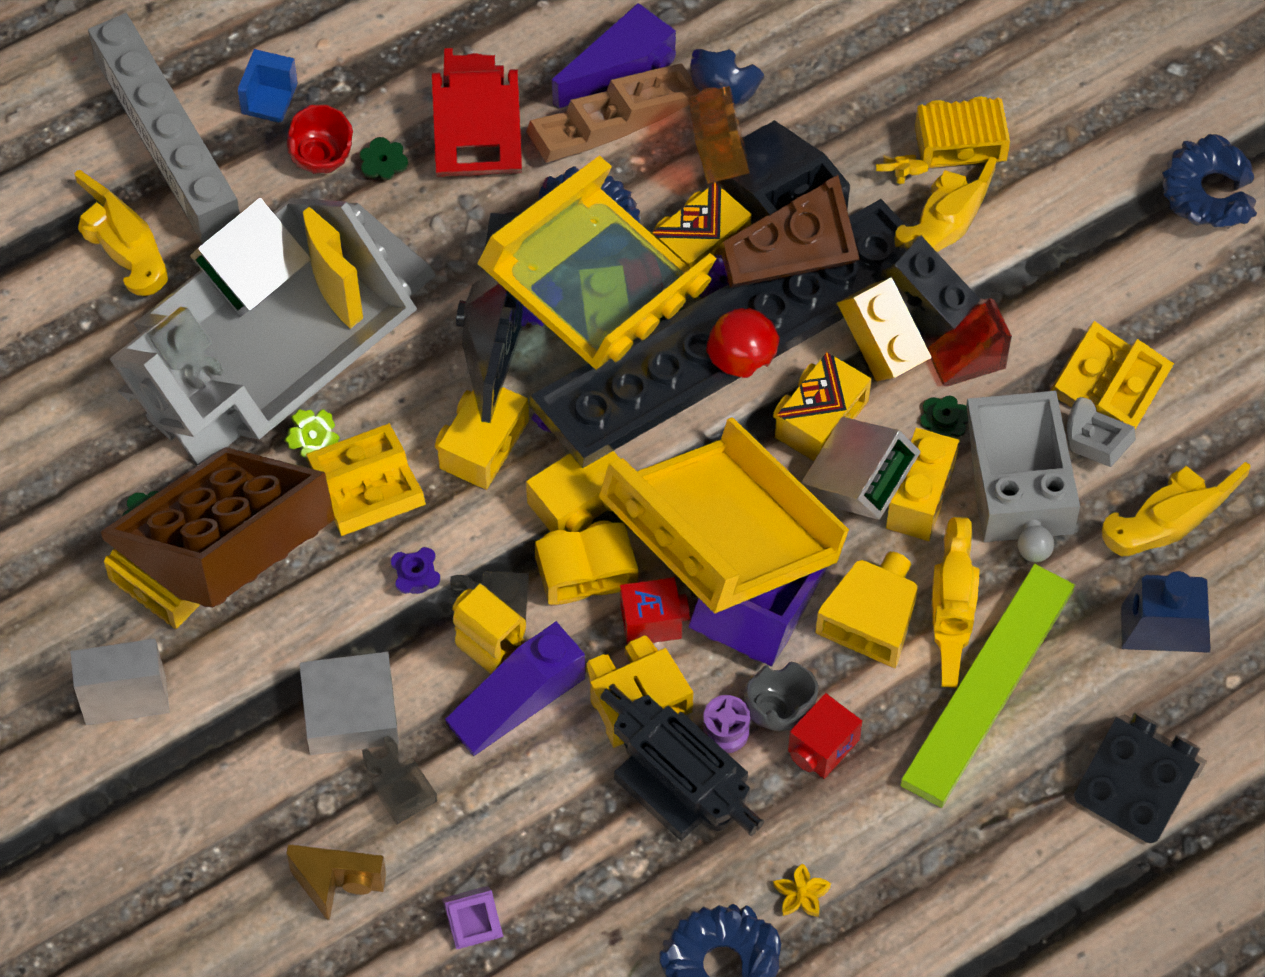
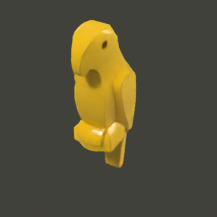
M989 157L979 179L969 184L966 181V176L944 170L943 174L931 185L932 195L925 203L919 224L913 227H906L905 225L898 227L895 232V246L898 247L922 235L935 251L939 252L941 249L953 245L962 238L969 229L984 200L995 171L997 159Z
M77 170L74 173L77 183L102 204L100 205L96 202L80 216L79 232L90 243L101 244L104 251L117 264L131 270L130 276L123 279L125 287L131 293L138 296L155 294L167 283L168 273L148 224L110 190L83 171Z
M1244 462L1217 487L1206 488L1205 480L1187 466L1172 473L1168 479V486L1152 494L1143 503L1135 517L1123 518L1119 516L1118 512L1106 517L1102 526V538L1105 545L1123 557L1166 546L1181 540L1217 509L1249 474L1250 464Z
M952 517L948 521L944 534L942 563L934 565L931 608L934 641L940 647L941 687L957 688L962 649L969 644L978 599L980 569L972 565L970 557L972 522L966 517Z

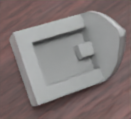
M1079 397L1075 400L1067 421L1068 447L1074 453L1112 467L1136 440L1135 427L1097 412L1091 400Z

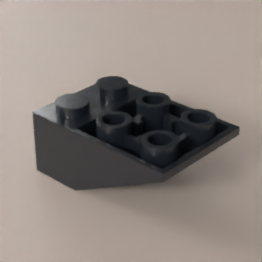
M775 120L743 137L744 146L741 139L704 158L705 165L728 194L752 214V224L782 209L795 199L811 192L837 175L839 176L848 212L849 182L825 153Z

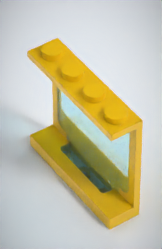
M600 155L490 237L477 263L596 370L609 359H612L614 362L619 361L629 351L635 338L646 339L658 326L659 319L662 316H665L667 319L672 318L683 306L688 295H691L693 298L699 296L712 279L707 274L717 259L709 253L690 268L601 190L612 166Z

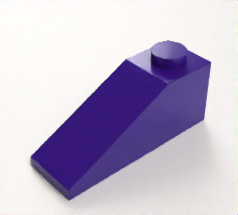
M637 3L552 79L553 105L560 109L569 106L570 100L606 92L610 81L613 79L670 66L676 56V30Z
M555 621L519 646L445 719L446 724L473 756L477 755L585 679L584 652L560 624Z

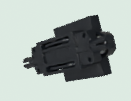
M611 684L609 690L607 688L604 690L600 698L619 714L614 724V733L624 742L626 752L630 756L614 771V780L673 835L682 841L701 823L710 830L722 831L733 821H736L750 836H753L756 830H760L764 820L745 805L750 794V787L745 783L748 780V771L683 712L677 713L669 705L663 709L649 695L632 701L615 684Z

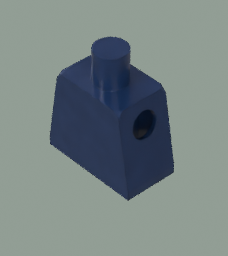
M1181 571L1172 572L1168 576H1141L1121 605L1122 649L1210 653L1207 579L1203 577H1190Z

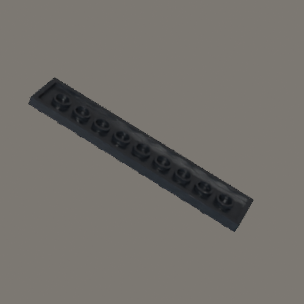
M879 199L849 216L859 255L857 262L730 288L728 284L676 313L672 318L660 322L646 339L635 338L629 351L619 361L614 362L612 359H609L597 370L587 363L530 395L529 406L578 464L584 468L741 378L727 374L712 363L706 350L711 330L723 314L739 308H751L765 315L773 322L780 337L777 353L774 357L776 358L844 319L837 302L876 283L871 275L897 248L895 246V232L897 228L901 225L907 227V225L882 199Z

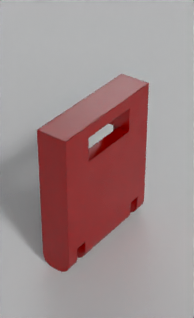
M518 69L509 70L508 82L510 85H501V70L449 72V87H441V73H432L437 177L522 173ZM500 146V161L458 163L457 148Z

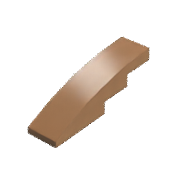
M682 63L613 79L610 81L606 92L570 100L566 112L530 120L526 133L547 163L588 151L634 133L698 101L702 93L695 87L692 77Z

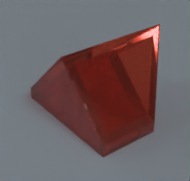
M990 298L981 299L955 329L946 332L927 349L932 357L930 359L942 385L951 386L1006 369L1012 335L995 300Z

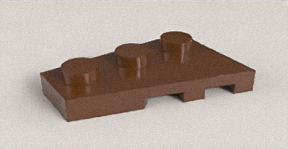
M838 175L720 244L730 288L853 264L859 260Z

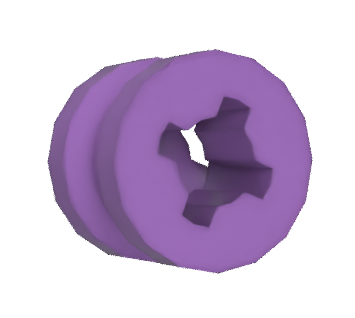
M721 695L712 699L706 705L704 711L703 732L725 752L733 753L741 749L748 740L750 710L745 702L732 695Z

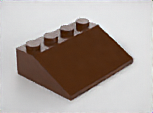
M225 447L101 531V535L105 542L176 597L204 607L213 608L224 603L227 597L245 584L254 581L260 573L274 563L285 559L292 550L303 542L314 538L321 529L335 520L325 472Z

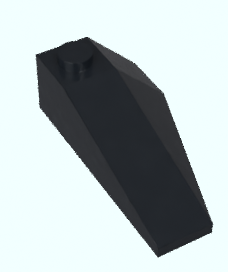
M489 274L472 284L467 301H459L456 315V326L463 327L462 346L481 422L491 423L522 331L524 308L521 302Z

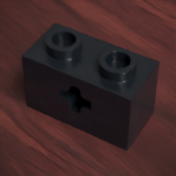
M922 235L898 246L871 275L876 282L892 278L914 323L929 339L955 329L981 300Z

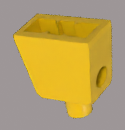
M892 551L886 553L880 567L864 560L857 561L820 607L817 613L815 634L896 668L914 610L918 585L915 582L905 578L911 562L904 555Z

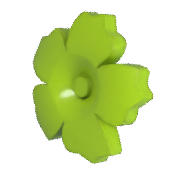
M299 409L291 416L296 427L289 428L288 435L284 439L289 449L301 447L299 455L308 462L306 454L335 444L339 441L340 437L338 434L329 431L335 427L331 413L321 409L315 415L312 410L304 411Z

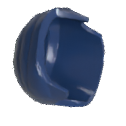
M696 49L692 53L690 63L692 80L695 87L699 89L704 98L714 107L734 109L743 105L753 96L765 77L764 73L753 64L743 68L737 67L735 63L736 54L733 50L712 52Z

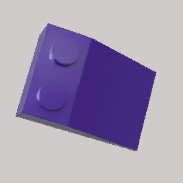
M828 567L715 614L698 598L689 628L713 641H718L744 653L753 660L761 661L772 667L788 643Z

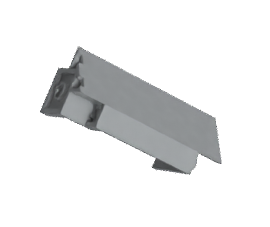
M291 198L273 212L309 257L303 217L305 209L308 207L313 209L339 232L343 258L357 270L363 319L351 329L340 320L321 294L313 275L311 261L307 262L242 317H240L206 274L200 270L133 323L140 335L110 358L127 383L118 392L129 402L133 399H138L147 412V419L169 440L177 437L187 451L189 458L197 466L223 448L228 447L240 436L261 439L417 310L410 297L436 276L429 264L359 203Z

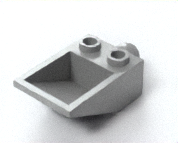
M1056 391L968 398L966 405L976 503L984 542L1018 539V550L1023 558L1030 562L1044 561L1053 552V536L1074 534L1080 510V502Z

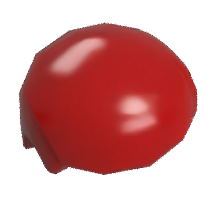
M327 104L305 107L294 115L288 131L286 146L287 152L291 156V161L298 168L313 174L334 172L346 162L349 156L353 136L352 125L342 111Z
M739 308L723 314L717 320L709 335L706 350L712 363L722 371L730 375L748 378L758 368L770 365L776 356L780 337L773 322L761 312L751 308Z

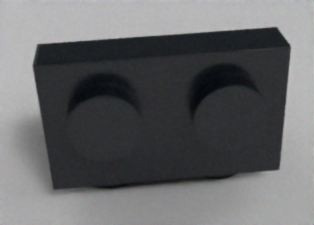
M1134 712L1131 717L1124 714L1115 718L1074 793V798L1080 805L1147 843H1154L1160 839L1191 781L1199 777L1207 760L1198 756L1201 748L1178 735H1175L1173 741L1156 732L1159 727L1156 722L1140 713Z

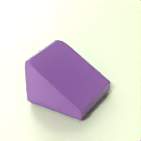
M489 886L442 899L456 949L503 937L492 890Z

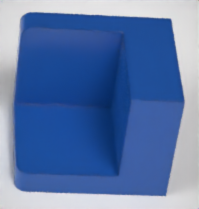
M257 49L253 50L238 86L241 114L277 123L283 121L298 84L294 58Z

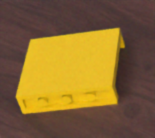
M733 417L727 419L721 440L645 469L636 471L624 458L610 462L599 498L714 614L837 563L849 531L829 509Z

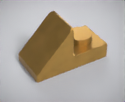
M288 844L286 854L290 872L327 920H330L336 886L342 887L349 893L358 895L369 894L371 891H384L386 869L384 856Z

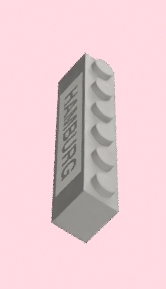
M124 13L89 28L88 33L96 63L200 241L204 244L240 215L238 200L128 14Z

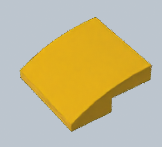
M308 207L303 211L314 278L330 308L351 329L363 319L357 270L343 258L339 232L313 209Z
M1094 321L1085 331L1050 391H1056L1058 400L1070 407L1073 406L1077 398H1087L1093 402L1097 412L1134 426L1136 430L1174 363L1139 339L1130 345Z
M390 423L306 454L310 468L323 471L326 474L335 516L334 522L341 536L426 505L423 491L407 463L405 450Z

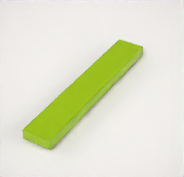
M1037 564L1033 565L901 780V787L940 808L944 806L1074 592L1075 584Z

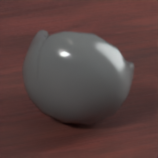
M789 662L781 670H772L768 665H765L754 678H751L746 683L743 702L746 703L750 710L752 721L758 726L774 731H790L815 705L819 685L813 673L796 662Z

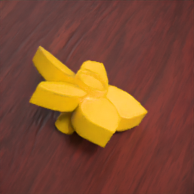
M883 155V163L876 164V171H895L896 183L904 184L905 176L908 174L920 175L927 172L928 164L922 160H916V155H903L895 158Z
M803 863L795 870L794 881L789 879L773 881V886L783 895H787L782 905L783 916L795 912L801 905L808 915L819 917L818 898L824 896L829 891L831 883L822 878H812L810 880V873Z

